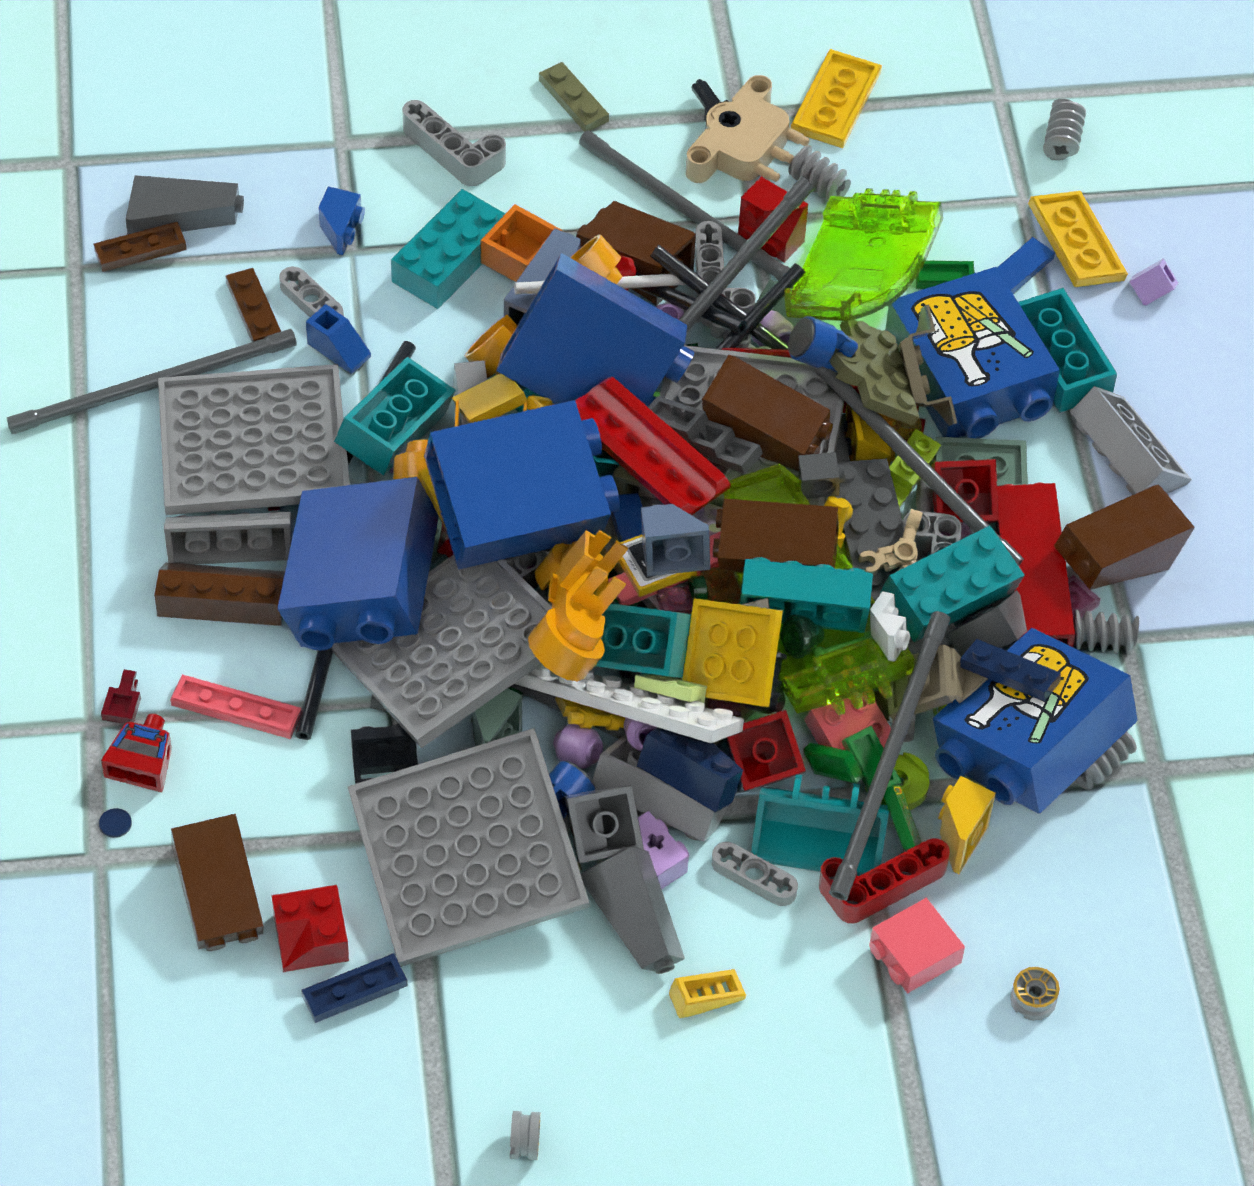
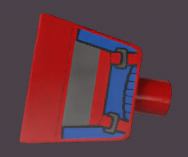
M148 714L143 725L131 721L124 724L101 760L104 778L158 792L163 791L172 745L170 733L162 730L165 720L161 716Z

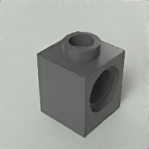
M836 452L799 456V479L802 499L839 496L840 483H845L844 465L837 463Z

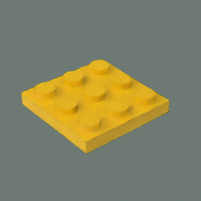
M694 598L682 680L707 686L705 698L769 707L783 611Z

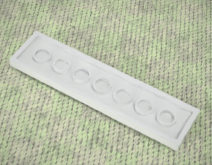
M541 664L514 683L708 743L716 742L743 730L744 719L733 716V712L730 710H712L705 708V704L700 701L685 702L665 695L634 688V684L621 683L622 679L619 677L595 675L594 670H591L583 680L576 682L555 675Z

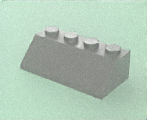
M1094 386L1070 411L1077 420L1075 422L1077 428L1092 438L1094 449L1109 459L1111 462L1109 467L1115 474L1126 480L1128 483L1126 488L1132 495L1158 484L1168 494L1187 485L1192 480L1124 396Z
M273 511L270 513L166 517L164 533L168 562L215 564L288 560L292 542L291 512Z
M626 734L601 753L592 779L596 787L595 790L631 785L637 812L646 813L649 811L656 820L661 819L666 826H672L684 832L687 837L693 840L704 842L716 831L730 806L729 804L715 813L637 767L641 751L636 750L630 745Z

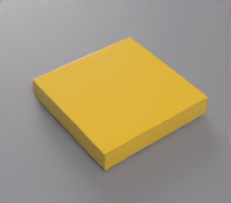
M501 373L452 397L455 406L456 400H459L460 413L468 423L499 417L528 401L525 393L517 383Z

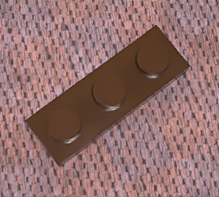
M178 221L93 243L94 252L102 272L187 250L186 241Z
M254 268L225 275L226 284L251 342L281 332Z

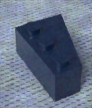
M659 727L646 735L637 763V767L715 813L733 802L743 773V769L714 743H708Z

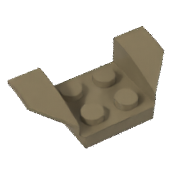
M928 304L920 310L916 333L910 334L900 342L898 349L916 406L924 408L932 406L946 423L951 426L957 424L952 398L950 396L927 402L926 395L930 393L927 376H921L919 365H922L923 358L920 346H914L912 341L935 332Z
M944 644L940 645L914 715L952 703L955 699L958 703H961L988 678L961 668V656L956 650L950 649V647ZM919 653L887 663V687L874 691L873 698L889 723L893 724Z

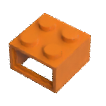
M514 204L481 239V263L517 282L554 228L560 231L562 229Z

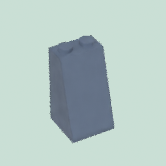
M554 228L517 282L545 281L560 254L563 253L570 258L580 249L581 239ZM513 286L504 299V316L507 314L518 325L537 293L515 295Z

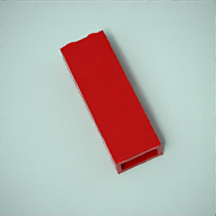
M1038 482L1034 484H1005L997 486L999 521L995 523L996 533L1002 539H1005L1024 558L1019 568L1025 576L1016 590L1021 597L1027 631L1031 628L1036 629L1074 647L1075 630L1066 561L1054 547L1062 533L1056 484Z

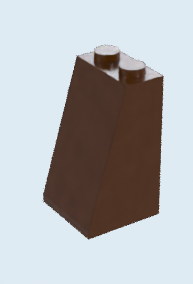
M613 201L606 208L600 209L595 218L587 225H582L576 234V237L581 239V247L595 236L602 235L619 255L632 258L636 272L643 275L672 274L650 257L658 245L694 271L696 233L617 201ZM677 285V286H669V287L675 289V288H677L679 285ZM631 288L656 306L662 301V299L638 288Z
M732 355L727 356L702 398V409L706 412L708 420L732 428L737 438L760 445L763 453L760 456L761 458L799 471V456L819 454L822 441H827L832 433L833 423H830V409Z
M1158 484L1067 524L1054 547L1087 588L1091 590L1169 570L1195 527Z
M724 498L723 509H717L716 528H721L720 539L714 538L713 557L718 558L719 569L743 573L745 559H753L755 557H763L770 560V562L779 563L797 561L806 566L826 564L835 569L839 533L838 507Z
M236 813L171 828L172 850L198 949L206 948V951H215L224 948L227 942L239 940V943H249L257 940L258 935L263 934L264 925Z

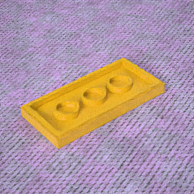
M829 49L791 124V128L806 137L844 148L881 74L882 65Z
M1081 191L1030 197L1028 205L1074 287L1125 281L1128 273Z

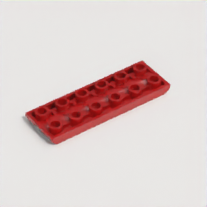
M608 377L592 388L587 394L575 400L581 420L590 418L595 420L600 433L602 449L664 505L674 504L690 515H693L731 488L727 477L614 377Z

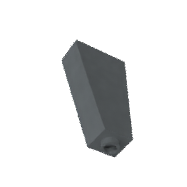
M135 175L126 214L127 234L177 221L182 232L236 224L238 213H243L244 196L239 195L238 183Z
M632 846L580 873L584 886L641 969L654 971L656 974H663L675 968L674 964L685 959L649 851Z

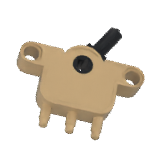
M755 75L749 78L732 98V102L728 100L720 102L708 83L702 79L696 80V83L691 87L705 108L704 120L706 122V129L687 151L686 177L691 182H706L717 169L742 181H751L762 176L777 182L780 174L768 166L774 158L789 164L792 162L794 156L783 149L787 141L790 140L803 146L809 144V138L789 127L787 112L771 104L772 82L766 76Z

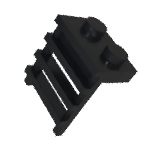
M399 723L386 727L374 728L365 726L360 729L351 730L355 784L373 779H361V775L396 772L418 765L416 742Z

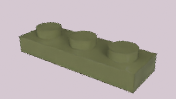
M563 62L539 72V81L584 132L587 130L591 131L609 122V113Z

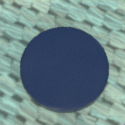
M120 808L105 811L99 819L101 832L112 838L125 835L132 826L131 816L127 811Z

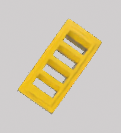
M735 969L675 978L669 990V996L679 1018L701 1014L745 1000L746 998L745 991ZM723 982H726L730 992H725L722 985ZM710 986H713L716 994L712 993ZM697 990H700L702 996L699 997Z

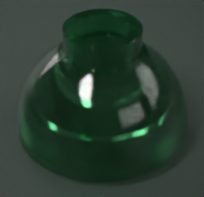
M792 614L786 618L781 632L782 643L791 657L795 659L803 658L811 654L818 644L823 641L824 631L820 625H816L809 617L801 614Z

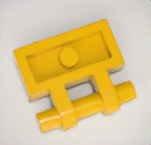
M555 697L563 717H567L568 724L579 725L580 728L591 729L592 726H603L607 730L618 731L619 728H624L626 717Z

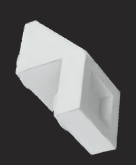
M882 591L870 609L871 636L887 659L895 661L900 652L906 650L910 640V633L906 631V617L898 616V609L895 608L894 594Z

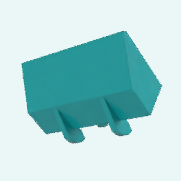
M798 774L795 777L793 791L761 786L751 848L752 854L773 865L818 872L821 871V866L825 860L832 857L844 858L864 802L858 801L860 784H853L851 800L830 797V786L825 785L823 786L822 795L800 792L802 775ZM880 805L857 867V876L881 865L889 816L887 805Z

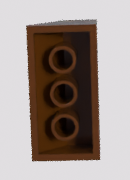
M166 562L159 569L154 594L157 617L282 626L283 617L277 609L285 571Z

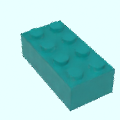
M461 189L391 259L392 283L439 309L482 265L481 239L506 213Z
M1064 288L1018 302L1060 369L1053 402L1059 413L1073 409L1094 386L1113 393L1117 372Z
M406 357L344 417L334 442L384 476L393 467L395 456L406 452L407 443L420 440L446 414L456 389L409 357Z
M988 526L889 575L880 593L883 591L894 594L895 608L898 609V616L906 617V631H909L913 642H916L924 637L933 612L939 611L947 614L950 617L948 624L950 625L1013 593L1025 575L993 528Z
M763 557L745 559L740 605L768 598L770 609L783 611L781 624L864 633L870 610L873 573L866 572L860 568H850L848 570L834 569L826 564L806 566L797 561H786L784 563L770 562V560Z
M618 604L609 605L602 614L605 617V624L601 640L604 644L605 652L595 666L669 677H683L691 614Z

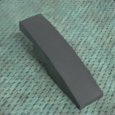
M657 396L648 406L650 410L700 454L719 465L746 474L763 454L760 445L735 437L732 428L708 420L705 411Z

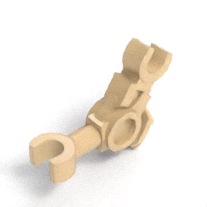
M914 509L910 510L903 536L894 545L878 548L876 553L868 550L860 554L859 562L870 561L873 564L872 567L865 569L866 572L873 573L874 576L882 568L888 572L899 567V571L917 562L918 551L914 540L923 512Z

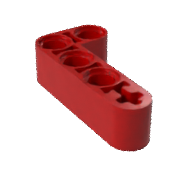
M931 838L860 876L856 875L847 900H839L829 894L833 879L829 877H835L837 869L843 860L838 857H832L825 860L821 866L819 890L842 921L852 924L858 923L943 877L947 871L950 848L943 840ZM902 872H909L912 875H905ZM876 886H881V887H883V888H885V889H884V890H879V889H876L875 887H876ZM847 901H855L858 904H850Z

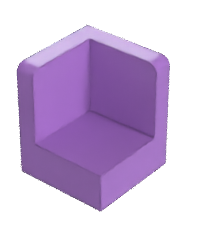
M1164 258L1138 272L1129 281L1143 305H1148L1166 295L1178 285L1177 279Z

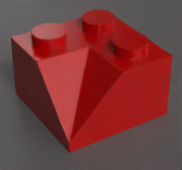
M761 176L741 196L738 234L748 240L780 204L787 191ZM803 201L798 208L794 209L760 249L785 263L805 242L809 204Z
M996 459L934 462L931 465L987 524L999 521ZM933 491L934 513L955 516L961 525H966Z
M786 710L743 723L742 732L725 738L732 760L743 769L740 782L744 791L796 777V774L802 775L806 772Z
M337 885L271 895L283 972L349 961L348 939Z

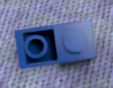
M328 186L318 207L319 225L336 253L343 255L347 245H352L354 241L355 227L357 223H362L365 207L361 206V194Z
M327 304L306 321L307 344L350 374L354 373L371 357L370 350L350 321Z

